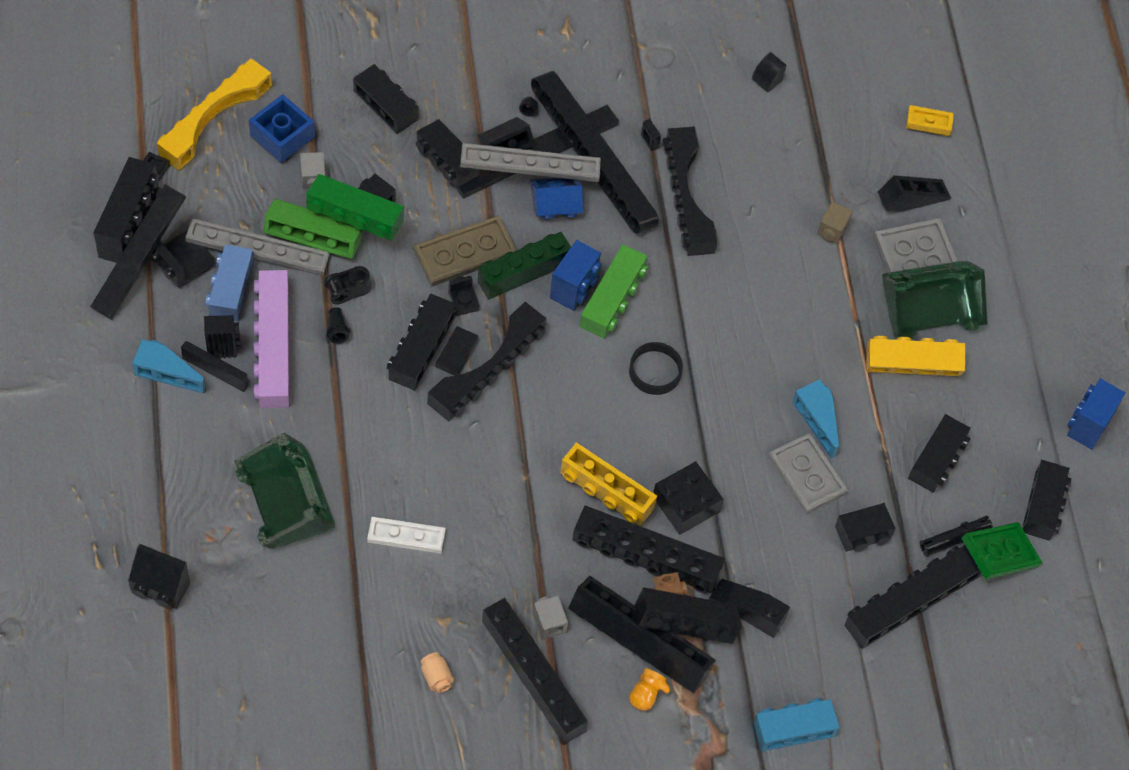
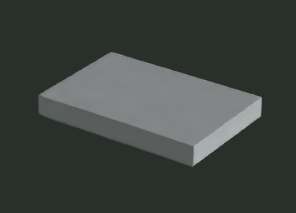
M810 433L768 453L769 459L805 514L848 493L847 487Z

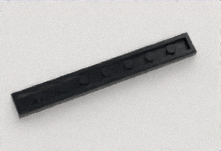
M608 105L586 114L600 134L619 125V119ZM556 128L535 138V145L525 150L561 153L572 146L561 130ZM479 169V176L458 188L455 185L454 187L464 199L517 173Z

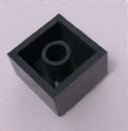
M696 461L657 482L653 491L657 495L656 503L679 535L718 514L721 511L724 500Z

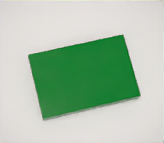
M1019 522L966 533L961 538L985 580L1038 568L1043 563Z

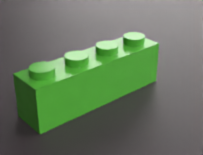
M274 199L265 214L263 233L353 259L361 244L363 230L356 229L347 223L336 221L321 213H315L308 208Z
M622 244L582 312L580 328L604 339L609 331L613 332L618 323L616 318L619 313L624 314L629 303L627 299L629 296L635 295L639 286L637 283L639 278L643 279L648 271L649 266L646 265L647 255Z

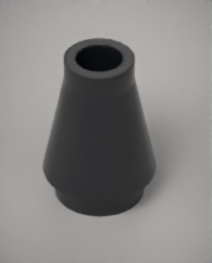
M338 307L331 308L328 311L326 335L332 343H344L349 338L350 329L343 316L342 309Z

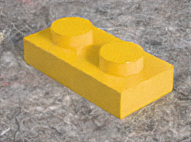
M909 105L906 128L950 136L954 113Z

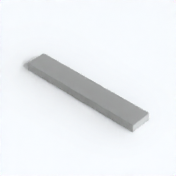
M462 143L460 167L599 182L601 158Z
M194 218L191 220L186 235V242L221 251H223L225 244L253 249L254 259L324 276L330 254L323 250Z

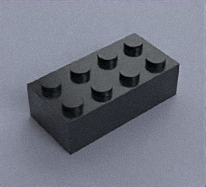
M128 157L93 232L98 258L115 263L118 262L161 191L158 184L159 175L156 171V164Z

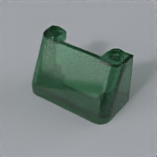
M950 262L893 271L882 275V284L893 335L896 338L910 337L912 340L913 336L917 335V330L953 324L965 326L967 330L979 329V326L988 324L985 270L972 262Z
M283 433L234 460L237 467L235 471L237 478L240 482H245L251 486L264 525L259 528L258 539L262 546L274 549L326 533L335 528V522L312 458L307 448L301 442Z

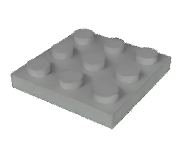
M940 218L875 231L874 239L896 294L962 280L963 273Z

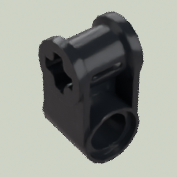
M355 266L354 268L331 274L323 282L331 293L330 300L333 304H342L348 300L364 296L371 289L370 273L364 266Z

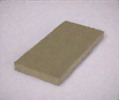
M499 216L413 245V251L431 287L477 271L478 267L486 261H494L501 258L507 252L517 251Z

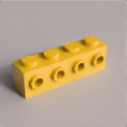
M874 336L867 343L866 372L961 377L965 372V343H958V340L955 339L935 342L933 338L911 341L910 337H898L897 340H891L886 336Z
M577 442L562 459L560 473L568 482L576 483L582 487L586 494L597 497L607 508L615 509L621 513L628 522L642 526L655 509L657 495Z

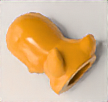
M645 667L639 677L640 681L636 683L630 692L629 701L638 710L647 711L651 709L655 704L658 691L662 690L667 694L670 692L669 685L666 683L667 678Z

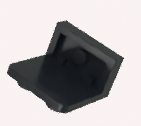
M188 230L164 245L159 241L150 256V259L160 266L164 275L169 280L171 279L178 288L215 264V258L204 246L186 242Z

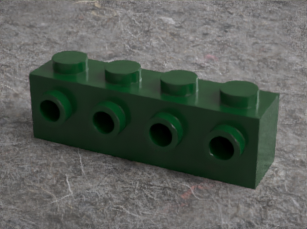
M562 231L556 234H549L538 242L528 243L523 248L514 252H507L501 258L494 261H486L478 267L477 282L488 300L555 271L571 246Z

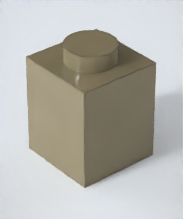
M832 202L820 222L817 234L825 240L838 244L850 223L853 211Z

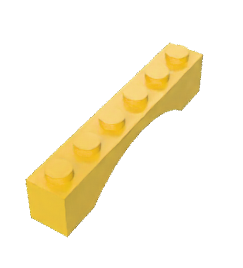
M252 58L245 64H241L232 76L225 78L221 85L214 92H210L201 104L194 106L190 113L183 120H179L171 131L159 138L157 142L158 156L168 159L170 165L180 171L195 157L198 138L212 118L233 105L258 100L272 87L271 72Z

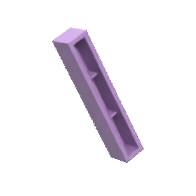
M288 270L259 271V280H254V293L259 294V300H254V314L259 315V321H254V335H259V342H254V356H259V363H254V378H259V384H254V399H259L260 408L289 407Z

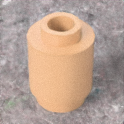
M437 652L422 658L421 670L430 690L442 693L450 689L454 678L445 658L441 657Z

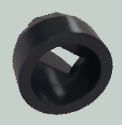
M531 96L524 98L520 103L519 111L525 116H534L538 110V101Z

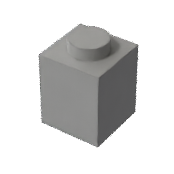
M324 152L300 153L302 189H309L318 174L325 176Z
M545 596L534 603L533 615L542 639L567 633L568 621L559 597L551 598L550 596Z

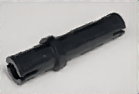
M987 515L969 523L967 521L962 522L960 526L921 540L920 548L922 552L924 551L923 554L927 556L935 551L963 541L961 538L966 533L993 528L992 522Z

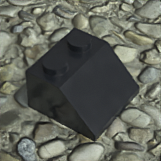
M139 544L128 579L130 590L137 597H148L155 600L162 607L168 608L170 606L177 609L190 585L187 562Z

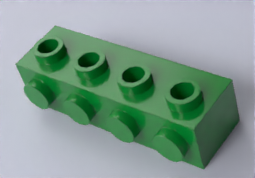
M318 174L306 193L307 208L311 211L321 213L336 221L347 223L356 229L365 230L380 238L392 241L404 222V206Z

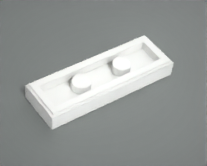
M371 517L367 543L442 554L446 528Z

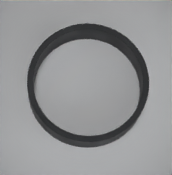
M660 342L646 343L637 348L631 357L629 367L631 381L639 390L647 394H666L672 391L680 382L683 370L682 359L679 353L667 344ZM646 352H662L675 361L679 374L672 382L666 385H650L643 382L636 375L633 368L634 361Z

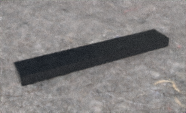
M166 184L163 186L91 304V308L111 320L113 319L186 199L185 195Z

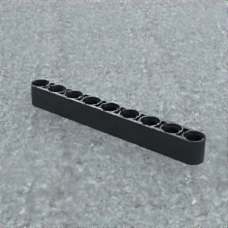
M550 71L532 78V91L578 156L601 158L598 184L635 234H640L658 226L659 217L657 212L557 73Z

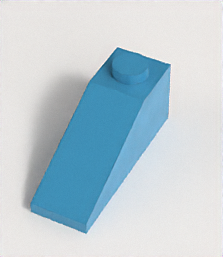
M142 339L132 363L135 376L204 394L205 382L199 373L166 345L156 340L147 341Z
M819 379L796 390L792 403L832 459L836 456L839 447L833 395L830 388L825 386Z

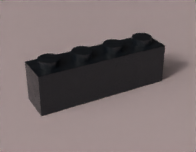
M430 293L426 301L423 300L418 309V317L411 320L408 326L409 333L406 338H401L396 356H391L387 364L389 380L414 391L456 317V303Z
M643 587L634 605L638 627L729 644L734 643L742 628L738 606L734 604Z

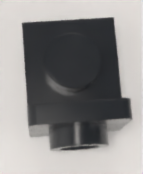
M459 276L450 280L448 294L451 302L456 303V316L479 311V303L473 289L472 276Z

